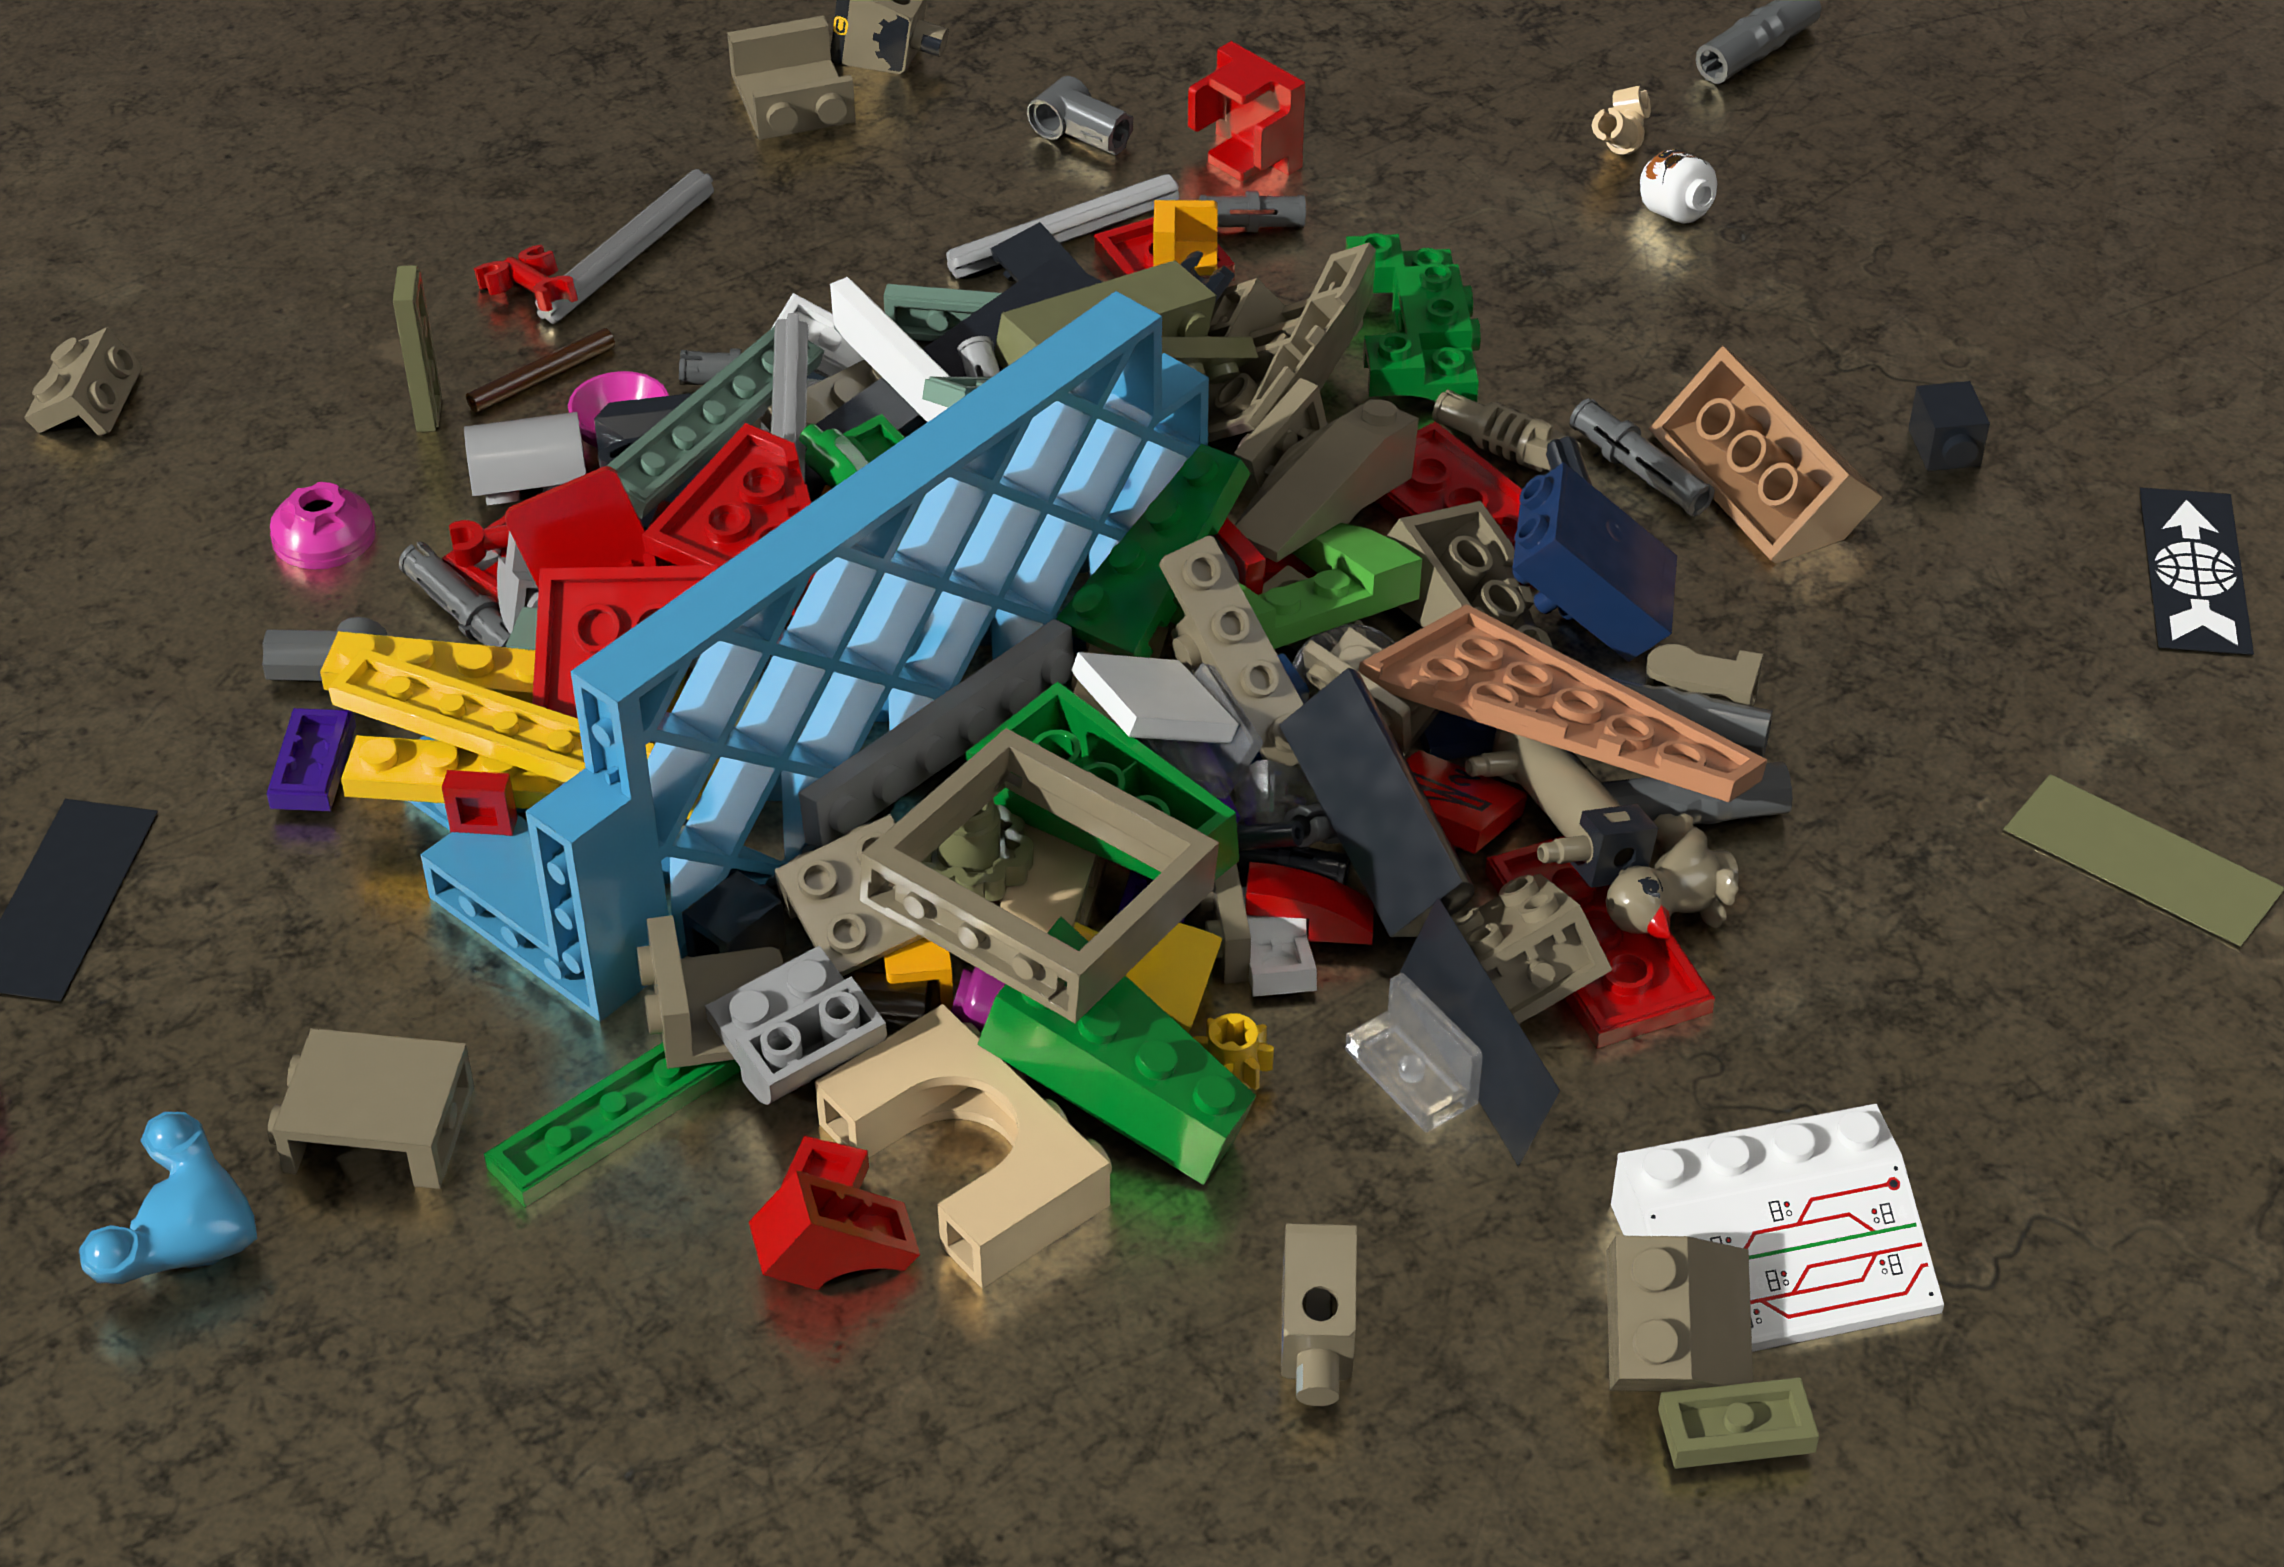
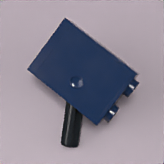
M1571 436L1554 439L1547 444L1546 452L1551 471L1544 476L1537 475L1525 485L1519 497L1520 508L1515 534L1513 576L1519 583H1530L1540 591L1534 596V605L1538 611L1549 614L1558 608L1560 615L1564 619L1570 621L1575 619L1627 662H1630L1672 634L1677 555L1592 486L1576 439Z

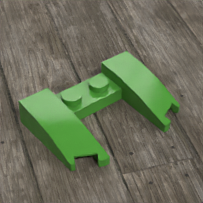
M1339 523L1292 552V554L1318 573L1314 577L1284 587H1275L1260 595L1239 583L1271 645L1276 649L1419 599L1422 558L1395 540L1368 528ZM1174 596L1172 600L1177 605V609L1170 621L1177 626L1186 615L1176 596Z

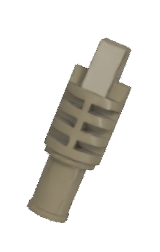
M1449 389L1446 390V393L1442 392L1433 409L1434 421L1440 425L1443 424L1472 436L1473 442L1476 443L1477 447L1490 451L1500 457L1504 456L1507 460L1517 462L1524 467L1540 472L1546 469L1551 471L1546 457L1547 444L1554 439L1566 437L1554 430L1553 425L1539 418L1535 419L1527 413H1521L1512 407L1508 408L1499 402H1490L1486 405L1477 403Z

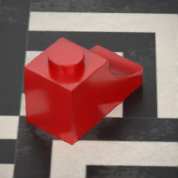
M797 1170L749 1221L762 1274L780 1281L819 1290L825 1282L835 1277L858 1270L882 1268L905 1271L920 1256L904 1202Z

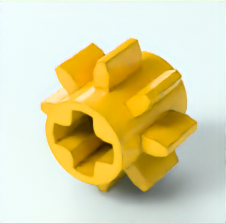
M1241 1013L1224 1014L1216 1019L1210 1017L1206 1022V1036L1193 1037L1249 1089H1259L1260 1071L1273 1070L1274 1046L1267 1044V1026L1265 1024L1256 1025L1252 1019Z

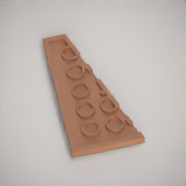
M1468 604L1361 661L1358 672L1392 695L1726 802H1731L1761 782L1767 764V759Z

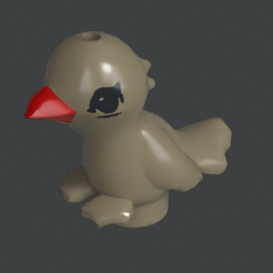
M1686 813L1679 816L1672 814L1659 815L1653 822L1659 828L1656 842L1663 855L1656 862L1655 868L1637 865L1620 871L1618 877L1611 884L1606 897V908L1610 919L1618 928L1630 934H1650L1663 939L1670 938V918L1674 912H1700L1702 920L1706 925L1714 928L1721 927L1722 922L1726 921V910L1720 901L1724 904L1732 905L1735 902V894L1739 889V871L1734 856L1726 850L1710 851L1707 848L1706 835L1697 827L1693 828V817Z

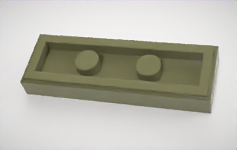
M417 265L397 266L393 305L416 431H436V427H439L442 391L421 271Z

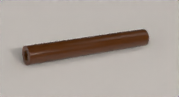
M603 328L467 393V403L474 413L487 409L614 348V337L607 328Z

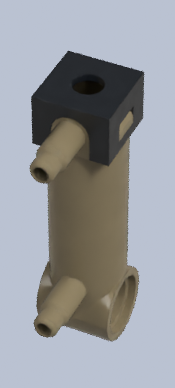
M1497 728L1492 751L1467 759L1465 770L1471 777L1499 776L1509 782L1520 784L1565 836V838L1555 839L1553 842L1542 843L1538 847L1537 855L1543 863H1570L1591 888L1611 885L1622 869L1626 870L1637 865L1649 867L1659 828L1638 804L1621 806L1575 753Z

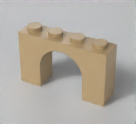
M942 1004L887 1037L885 1041L864 1051L815 1081L819 1125L838 1144L868 1150V1158L923 1125L949 1119L970 1120L987 1125L1002 1134L1011 1143L1012 1150L999 1165L938 1203L940 1247L983 1289L1110 1206V1174L1112 1172V1165L1107 1153L1099 1143L1093 1139L1086 1140L1068 1123L1064 1112L1051 1099L1043 1100L1026 1083L1021 1071L977 1045L981 1036L978 1029L972 1023H962Z

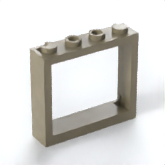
M1005 728L861 853L860 901L1076 1023L1213 890L1219 842L1152 807L1145 801L1137 799L1096 777L1091 772L1083 770L1040 745ZM1007 788L1162 873L1078 951L921 862L998 793Z

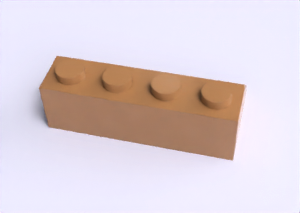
M1724 346L1714 354L1648 428L1684 468L1706 484L1714 487L1713 499L1763 553L1776 564L1844 540L1883 498L1756 368Z

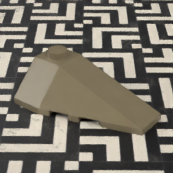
M1368 400L1287 448L1237 520L1235 526L1264 557L1274 562L1280 561L1411 479L1419 418L1398 410L1389 401Z
M1481 501L1404 517L1397 521L1386 537L1395 540L1422 558L1419 599L1397 606L1399 609L1424 628L1468 604L1553 648L1548 634L1539 627H1536L1529 609L1534 604L1530 588L1520 586L1513 576L1512 567L1515 551L1513 545Z

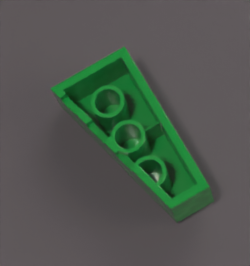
M1058 681L966 751L968 761L1007 728L1218 841L1219 847L1214 881L1239 862L1236 812L1137 739L1128 737L1118 725ZM1004 788L993 798L996 805L1005 806L1011 811V814L1023 818L1025 824L1150 879L1154 880L1162 873L1007 788Z
M1061 916L1047 932V934L1078 951L1089 942ZM1126 975L1076 1023L1005 984L994 999L977 1044L1203 1185L1233 1145L1256 1098V1095Z

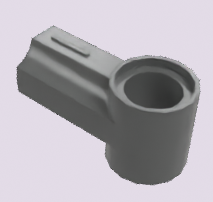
M1072 76L1061 77L1033 99L1027 107V117L1032 128L1045 139L1054 140L1066 134L1115 156L1126 148L1127 141L1133 132V116L1121 109L1092 98L1088 88L1080 80Z
M353 617L342 621L336 631L267 629L263 639L262 662L266 680L322 681L320 671L338 631L382 636L389 635L386 629L378 622L363 617Z

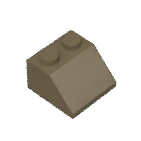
M1616 1235L1606 1250L1610 1391H1679L1752 1383L1749 1250L1689 1236Z

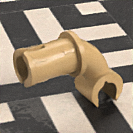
M1640 85L1614 91L1612 97L1613 108H1608L1609 113L1605 109L1600 110L1592 121L1593 133L1597 138L1605 141L1612 152L1619 155L1634 153L1641 147L1644 140L1643 119L1650 117L1651 104L1647 90L1641 91Z

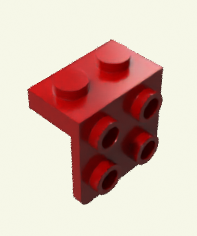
M601 467L515 504L506 511V525L538 589L540 568L662 566L658 557L645 552L642 534L645 532L644 526L618 472L612 467Z

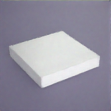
M1078 652L1071 669L1079 682L1128 737L1226 744L1232 742L1239 724L1179 660Z

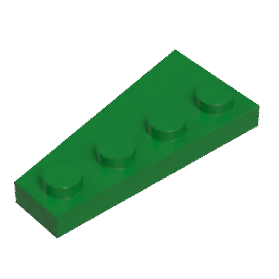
M1201 443L1156 499L1149 504L1146 511L1121 541L1111 550L1110 554L1082 588L1075 593L1072 600L1057 616L1056 620L1072 627V636L1111 654L1150 658L1153 650L1148 643L1158 626L1167 627L1177 609V605L1172 600L1175 594L1164 576L1159 563L1164 556L1204 537L1218 534L1251 474L1241 458Z

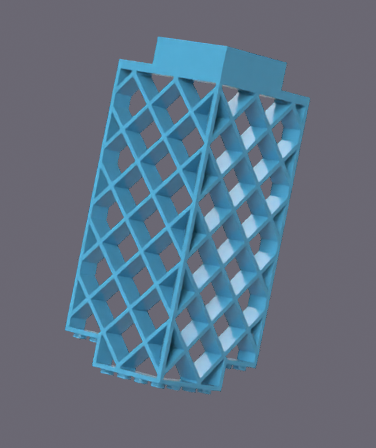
M1117 291L1106 297L571 671L585 769L529 809L516 808L517 813H526L527 821L517 815L518 819L513 836L451 832L420 854L429 898L599 1022L604 1020L648 986H642L637 947L649 945L648 918L669 916L664 884H670L671 915L674 918L681 959L687 956L682 912L736 870L758 885L765 884L768 878L775 875L774 869L787 864L790 860L802 854V850L807 843H805L799 792L858 753L874 722L889 721L891 730L955 687L961 681L978 646L992 645L993 661L1051 620H1056L1057 616L1062 612L1059 609L1077 574L1088 572L1090 578L1110 554L1111 550L1121 541L1146 511L1149 504L1156 499L1200 444L1208 446L1209 377L1166 353L1162 354L1161 315ZM815 573L794 616L791 615L811 575ZM1072 636L1075 657L1078 652L1086 649V642ZM701 654L694 669L691 668L692 673L672 712H666L692 660ZM770 655H773L738 725L734 726ZM427 736L420 738L421 740H436ZM650 741L656 742L647 759L645 745ZM717 759H720L689 820H687L686 818ZM409 801L450 831L445 803ZM766 801H782L784 859L782 861L744 846Z

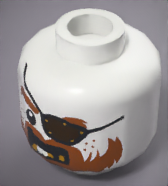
M1677 149L1662 151L1648 162L1641 174L1640 192L1646 207L1654 213L1681 224L1695 222L1704 216L1715 200L1717 191L1715 170L1708 161Z

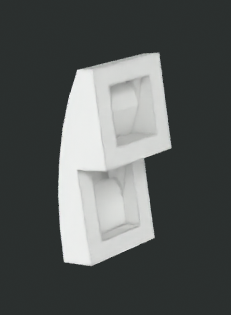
M1241 887L1246 909L1247 887ZM1247 915L1251 935L1249 982L1253 997L1317 991V968L1307 939L1306 919Z

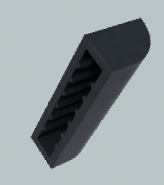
M1347 668L1280 723L1279 726L1390 937H1418L1437 897L1440 898L1451 916L1460 911L1471 900L1475 887L1363 678L1357 670Z

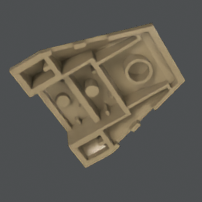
M1370 243L1331 254L1310 298L1292 304L1284 305L1258 278L1226 287L1214 305L1207 337H1252L1258 358L1238 367L1240 375L1236 378L1219 384H1209L1208 442L1255 430L1275 407L1277 402L1286 395L1300 378L1318 385L1319 391L1322 389L1349 343L1362 328V318L1373 297L1376 249Z

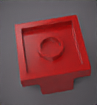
M1233 41L1218 48L1216 70L1191 85L1188 89V127L1195 132H1199L1216 122V134L1226 139V141L1208 151V163L1239 181H1245L1270 166L1288 176L1303 167L1306 82Z

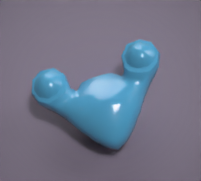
M163 1112L148 1121L141 1138V1143L154 1161L170 1171L169 1178L152 1187L144 1199L137 1217L131 1221L130 1228L109 1225L91 1231L81 1245L79 1255L82 1270L97 1283L124 1284L146 1275L171 1269L214 1265L225 1257L243 1251L258 1239L255 1217L247 1198L235 1180L214 1158L202 1124L185 1112Z

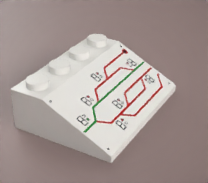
M1877 1104L1618 1153L1611 1206L1623 1235L1689 1236L1749 1250L1752 1352L1940 1314L1943 1311L1944 1302L1903 1157Z

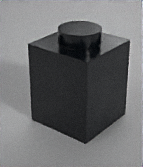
M1971 382L1916 386L1908 429L1926 470L1936 471L1981 466L1990 422Z
M738 870L682 912L687 955L689 957L764 947H774L779 950L787 944L782 900L772 888L765 884L758 885Z

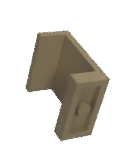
M824 15L727 32L731 75L758 140L856 122L853 79L851 75L839 77L831 61L829 26Z
M311 1028L302 1053L294 1054L291 1058L287 1075L288 1089L282 1105L276 1104L272 1108L268 1122V1139L270 1144L277 1147L283 1173L297 1174L308 1142L406 1152L414 1186L440 1189L475 1087L466 1043Z

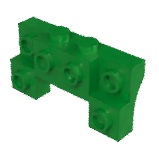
M1371 233L1365 236H1346L1345 250L1366 243H1370L1376 249L1373 293H1393L1392 312L1396 332L1385 335L1364 336L1363 365L1364 368H1369V397L1402 395L1423 397L1437 401L1442 392L1446 393V390L1449 389L1477 402L1479 380L1472 351L1480 350V323L1478 318L1470 319L1473 316L1471 285H1463L1459 264H1453L1451 250L1421 248L1413 251H1402L1399 234L1384 235Z

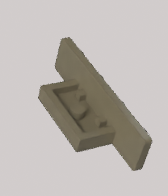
M1212 536L1204 537L1164 556L1159 566L1186 615L1171 631L1174 637L1172 642L1173 650L1177 660L1190 672L1192 671L1194 677L1239 724L1238 726L1245 725L1272 775H1278L1298 765L1299 762L1279 724L1299 709L1303 702L1215 538Z

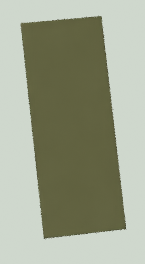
M2052 774L2045 779L2003 829L2240 947L2284 891L2283 886Z

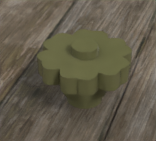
M992 799L921 863L986 900L997 901L1005 895L1006 886H1019L1027 881L1028 871L1033 865L1034 844L1029 837L1025 836V821L1023 818L1011 814V811L1005 806L996 805L994 799Z

